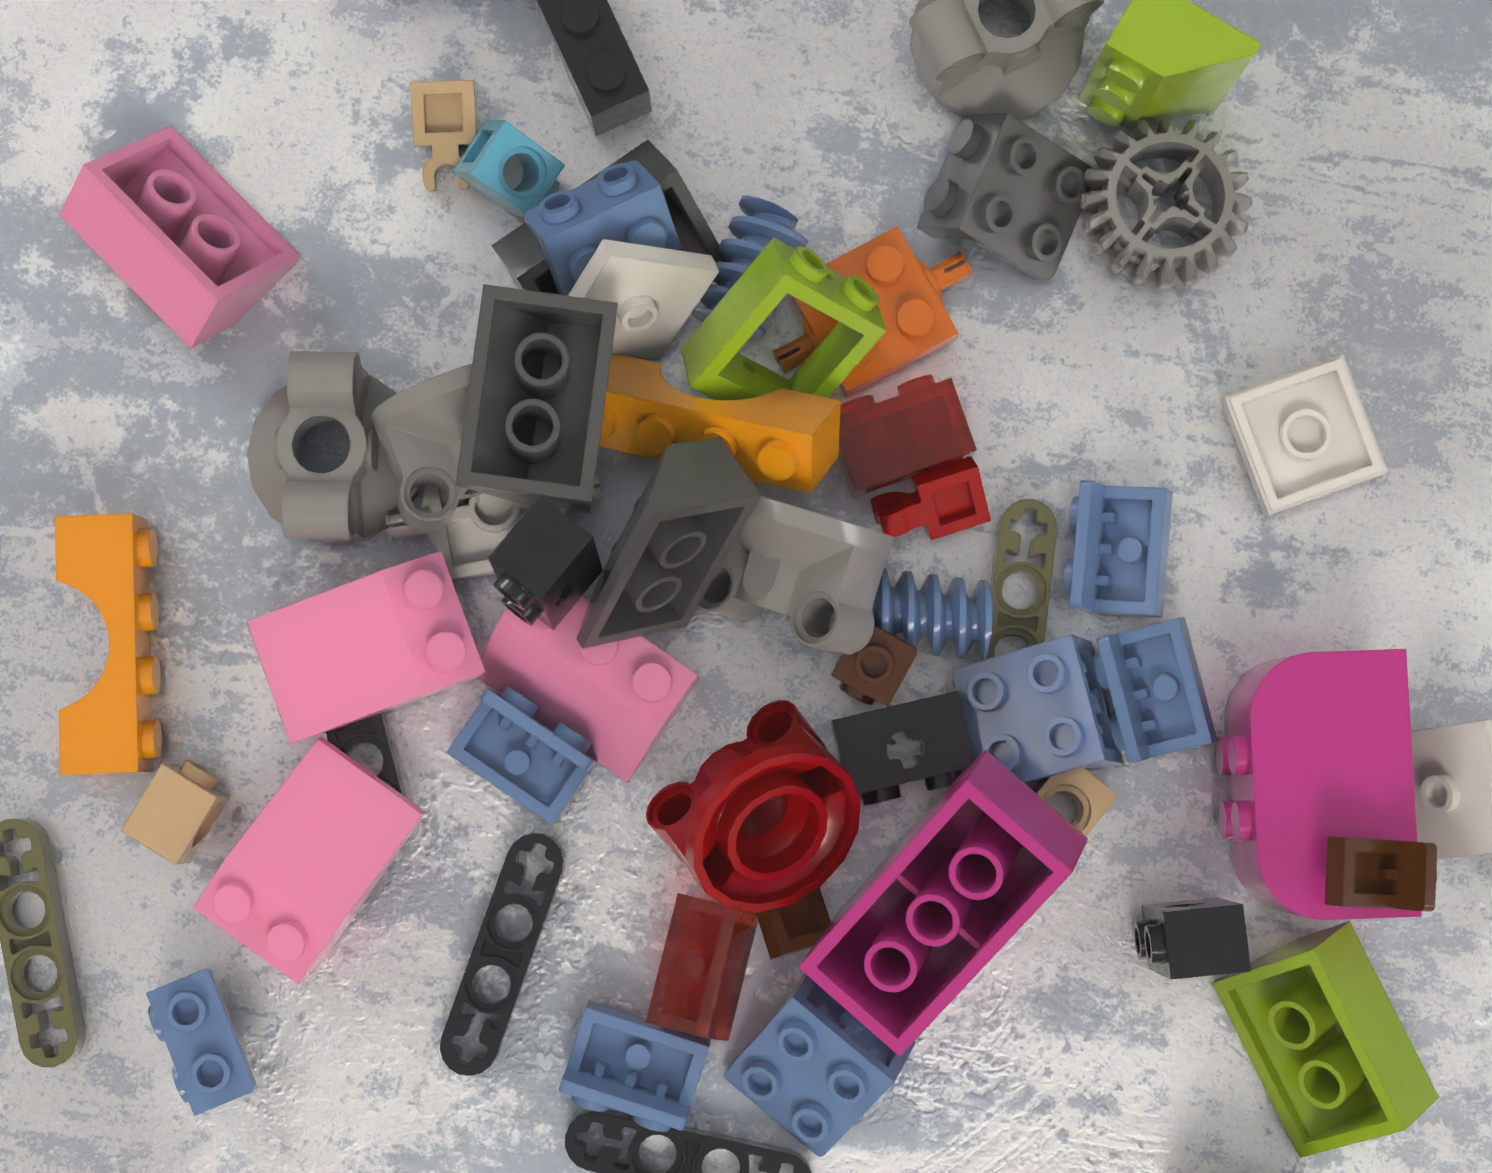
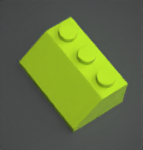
M1131 0L1106 42L1078 100L1088 105L1087 112L1100 123L1112 128H1119L1122 125L1131 131L1134 130L1137 121L1143 119L1153 126L1159 124L1165 116L1170 115L1172 120H1177L1213 111L1221 104L1262 43L1188 0Z
M1350 921L1300 937L1250 962V972L1226 974L1212 983L1300 1158L1405 1131L1439 1098Z

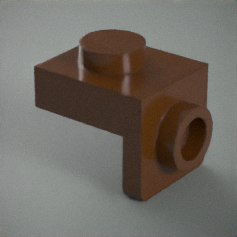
M874 624L873 634L868 644L861 651L851 655L841 654L831 676L841 681L839 688L856 700L868 705H873L876 700L888 707L917 655V648Z
M1327 836L1325 905L1391 908L1432 912L1435 909L1437 882V846L1435 843Z

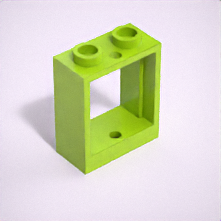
M773 237L681 348L689 386L714 400L749 399L765 395L778 388L828 398L887 331L878 306L879 297L875 290L863 279L855 275H849L845 278L829 269L825 262L812 250L803 246H798L797 249H794ZM787 293L839 321L789 380L737 353Z

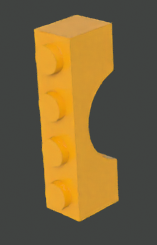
M612 354L599 447L658 460L668 445L681 441L693 442L720 437L750 480L811 493L838 459L841 400L778 388L765 395L742 400L699 398L685 394L670 386L662 377L661 363Z
M133 513L55 516L56 581L76 588L90 598L101 612L109 636L108 659L97 683L81 699L59 710L60 775L154 772L153 759L160 758L163 746L161 724L159 720H152V694H158L161 687L160 662L157 656H151L150 631L158 629L160 619L157 594L149 590V567H155L158 561L156 532L154 529H148L147 519Z

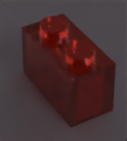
M932 374L924 375L897 386L899 396L875 403L873 395H866L841 404L838 459L852 499L912 479L911 475L974 455L977 449L952 378L935 383Z
M678 893L645 1022L707 1039L729 1041L758 924L756 913L742 911L741 908L737 907L728 909L721 903Z

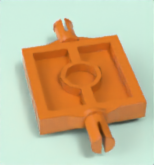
M897 226L826 263L829 269L845 278L849 275H855L866 281L875 290L879 297L878 306L887 330L841 382L840 387L847 398L958 339V331L943 307L941 290L973 275L968 261L965 262L966 257L961 251L928 269L922 261L914 256ZM792 295L790 297L803 320L804 335L776 350H772V354L783 374L803 364L839 322Z

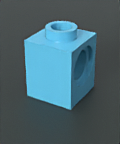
M485 120L452 173L510 215L523 217L526 211L538 206L545 197L558 192L560 183L556 179L565 164L506 120ZM515 155L523 165L524 174L520 184L516 188L511 189L505 183L503 168L506 161Z

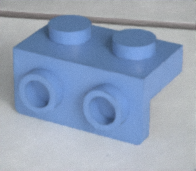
M637 160L611 165L602 170L597 178L570 191L552 193L545 197L538 206L523 214L527 227L540 243L560 295L568 296L603 239L673 250L681 249L661 186Z
M1081 480L1079 496L1073 497L1069 509L1070 530L1075 534L1074 557L1067 561L1063 578L1064 591L1066 596L1070 597L1071 608L1088 614L1162 618L1173 491L1160 487L1104 486L1096 481Z
M1185 617L1097 638L1099 652L1094 653L1093 663L1098 682L1104 690H1110L1116 714L1110 716L1112 738L1120 752L1126 751L1130 764L1218 741Z
M507 685L501 695L492 689L486 688L479 698L482 700L446 753L537 816L554 825L597 763L596 760L586 754L592 743L562 722L557 725L554 731L533 718L539 706Z
M202 969L146 993L151 1005L148 1008L151 1025L159 1040L167 1045L174 1063L172 1075L175 1086L183 1101L190 1104L194 1116L249 1094L256 1089V1081L213 972L210 969Z
M588 1000L559 1091L571 1095V1101L574 1104L587 1110L605 1112L608 1108L633 1115L634 1122L649 1130L667 1132L670 1130V1127L684 1130L711 1039Z

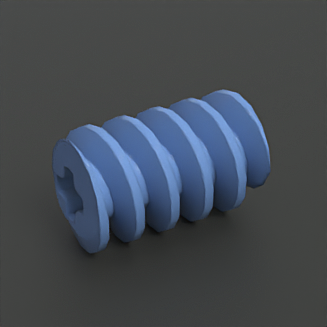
M749 195L742 196L738 205L746 216L732 217L728 226L731 234L736 239H724L718 248L721 257L727 262H715L719 273L713 282L717 285H710L700 299V302L707 308H694L691 315L703 322L773 237L789 246L806 247L808 240L795 229L799 221L796 216L765 199ZM775 307L769 315L774 316L777 308ZM759 326L751 337L764 339L767 332Z
M884 568L872 607L875 625L895 636L897 633H903L904 640L916 648L922 636H928L934 656H939L947 640L952 639L954 640L958 658L965 659L973 642H976L980 645L983 660H986L994 611L993 595L988 581H978L971 596L968 597L963 578L954 577L947 591L943 594L937 574L927 575L919 591L916 589L912 571H903L895 587H891L887 569Z

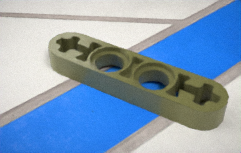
M1021 499L1011 504L1000 516L997 525L990 582L994 611L986 659L995 657L994 650L996 644L1005 636L1019 637L1026 642L1028 647L1043 643L1045 640L1057 537V521L1052 510L1043 502L1035 499ZM1024 512L1033 513L1034 524L1044 528L1043 535H1037L1031 540L1028 558L1041 556V568L1028 562L1006 564L1004 561L1005 552L1017 556L1020 552L1021 536L1017 532L1010 531V523L1018 522L1023 517ZM1022 573L1028 575L1037 587L1036 600L1026 609L1011 607L1002 596L1004 580L1012 574Z
M28 818L6 819L0 822V943L19 1044L24 1056L31 1063L40 1067H56L74 1059L81 1052L86 1040V1028L51 843L46 830L38 822ZM16 829V834L19 838L30 839L31 850L25 851L21 855L23 872L30 873L38 870L39 881H24L8 886L7 876L21 875L16 856H5L3 852V844L13 840L12 830ZM26 891L37 894L45 905L44 918L34 928L21 926L13 915V905L16 898ZM35 955L49 957L57 968V979L48 991H37L26 981L25 967L28 961ZM61 996L63 1006L50 1009V1015L55 1029L65 1028L67 1040L58 1044V1054H54V1049L50 1044L41 1045L38 1039L39 1033L48 1029L49 1023L46 1009L33 1014L31 1003H44Z

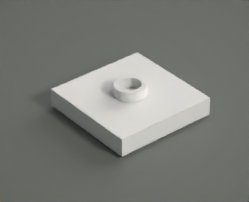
M603 239L568 296L618 303L612 354L660 360L719 273V270L712 255Z
M1343 354L1224 396L1220 400L1264 517L1388 473Z
M1492 719L1411 731L1417 842L1435 843L1437 846V859L1492 854Z

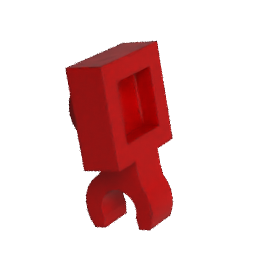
M972 456L911 475L915 489L913 493L888 492L870 499L875 521L877 524H880L882 533L894 537L924 525L930 540H934L991 521L979 468Z

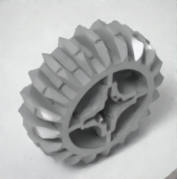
M1170 115L1165 116L1159 122L1157 134L1154 133L1151 125L1145 119L1139 120L1134 126V138L1123 130L1117 131L1111 139L1114 150L1100 147L1093 157L1100 169H1087L1084 174L1087 187L1094 191L1082 194L1079 207L1086 211L1097 212V214L1090 216L1082 224L1083 231L1090 234L1097 232L1104 234L1094 245L1093 251L1099 256L1112 248L1118 254L1110 266L1113 272L1119 273L1128 262L1136 266L1133 273V282L1135 284H1142L1149 275L1150 270L1155 271L1156 282L1159 288H1167L1172 283L1174 269L1184 285H1190L1197 279V267L1206 274L1211 275L1220 267L1217 255L1230 258L1238 247L1231 236H1242L1248 229V222L1237 214L1247 211L1252 206V198L1246 194L1234 192L1247 183L1249 180L1248 173L1243 171L1229 172L1228 168L1238 157L1237 150H1226L1219 156L1213 150L1220 139L1218 132H1211L1204 141L1195 138L1198 130L1196 120H1189L1181 133H1175L1172 117ZM1151 158H1167L1181 162L1182 165L1173 172L1158 173L1147 165L1141 170L1135 163ZM1197 175L1201 177L1211 196L1212 220L1204 216L1206 209L1195 200L1193 195V183ZM1177 182L1180 183L1181 187L1173 197L1176 202L1166 212L1162 211L1155 222L1150 223L1149 218L1157 208L1154 205L1157 199L1162 197L1164 193L1168 194ZM1118 183L1128 190L1125 196L1136 205L1138 210V222L1132 231L1123 221L1118 209L1116 196ZM1161 231H1171L1182 238L1189 235L1198 241L1181 248H1162L1147 243L1155 233Z

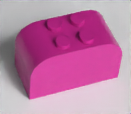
M1406 649L1309 652L1267 661L1249 670L1235 684L1228 697L1224 713L1225 736L1217 737L1218 741H1216L1215 745L1218 774L1227 775L1228 801H1221L1219 804L1220 834L1223 840L1230 839L1232 864L1243 887L1257 901L1272 909L1311 919L1344 920L1422 917L1421 911L1325 905L1327 836L1417 842Z
M984 750L961 773L847 901L820 935L798 968L900 1057L1072 874L1088 838L992 754Z

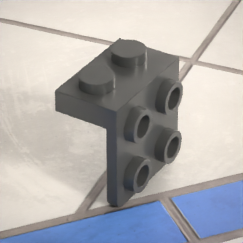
M1009 113L964 115L961 123L956 126L949 138L948 154L940 173L925 194L924 210L916 228L934 239L971 240L1036 280H1050L1057 271L1082 211V208L1079 207L1080 197L1082 194L1090 192V188L1087 187V182L1084 180V174L1087 169H1092V167Z

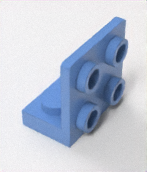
M1070 634L989 658L985 661L959 667L953 671L952 676L956 691H959L975 759L984 750H987L1025 784L1083 767L1103 770L1124 764L1122 754L1117 749L1112 738L1110 729L1111 713L1105 691L1100 686L1093 663L1094 649L1091 641Z
M804 973L782 1008L730 1064L724 1073V1077L815 1155L823 1157L895 1082L916 1042L914 1041L899 1057Z

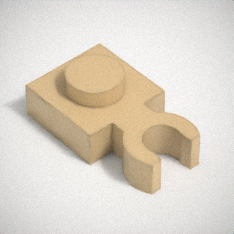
M474 80L410 82L413 146L432 147V157L426 162L422 174L425 188L428 191H436L437 183L435 177L437 171L446 165L455 167L461 159L460 146H469L477 134ZM459 178L460 190H469L470 185Z

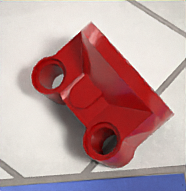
M787 700L770 702L760 708L747 725V738L744 741L727 744L712 753L701 765L695 780L691 784L688 782H676L667 785L651 799L647 807L646 819L650 827L676 857L687 866L704 892L728 909L759 913L791 905L818 889L845 861L859 830L861 800L850 774L827 750L824 742L798 708Z

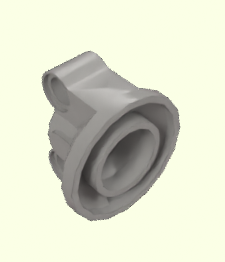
M919 0L914 15L908 21L912 28L910 48L917 76L936 102L961 118L968 114L1009 113L1020 121L1034 118L1062 97L1080 67L1085 28L1093 12L1104 3V0H1005L1011 1L1026 10L1030 16L1031 26L1019 36L1004 38L997 37L987 31L980 21L978 7L987 0Z
M291 351L287 364V385L274 393L255 419L247 451L252 488L270 517L282 524L286 539H308L335 546L369 540L389 528L386 525L385 515L399 513L397 501L400 487L384 454L371 418L372 412L378 405L397 393L367 373L361 365L358 352ZM321 422H340L347 430L350 439V449L346 460L332 472L319 474L306 470L301 464L299 454L303 437L309 429ZM420 485L410 493L412 502L419 493Z
M472 364L453 369L411 386L378 405L371 414L382 449L400 487L397 501L399 514L404 523L413 530L424 533L440 530L452 519L458 500L484 494L456 486L455 484ZM419 485H434L443 492L446 498V505L437 512H423L414 506L410 493Z
M760 496L697 608L703 612L746 621L758 617L766 608L790 616L791 631L797 641L805 646L851 655L861 651L868 644L873 634L874 618L872 607L894 536ZM835 612V621L832 626V629L830 630V619L833 613Z

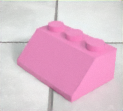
M172 126L83 164L59 214L190 348L233 326L297 264L301 257Z
M584 595L554 630L539 619L530 626L507 608L480 657L485 673L477 678L499 694L508 685L539 706L533 717L552 731L562 722L592 743L586 754L628 783L700 680L698 674L643 636L582 649L576 638L590 602Z

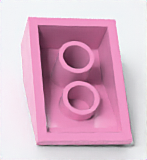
M442 551L375 572L257 617L246 623L290 745L468 683L485 673Z
M320 737L227 855L193 908L295 983L300 984L325 961L426 811L329 741Z

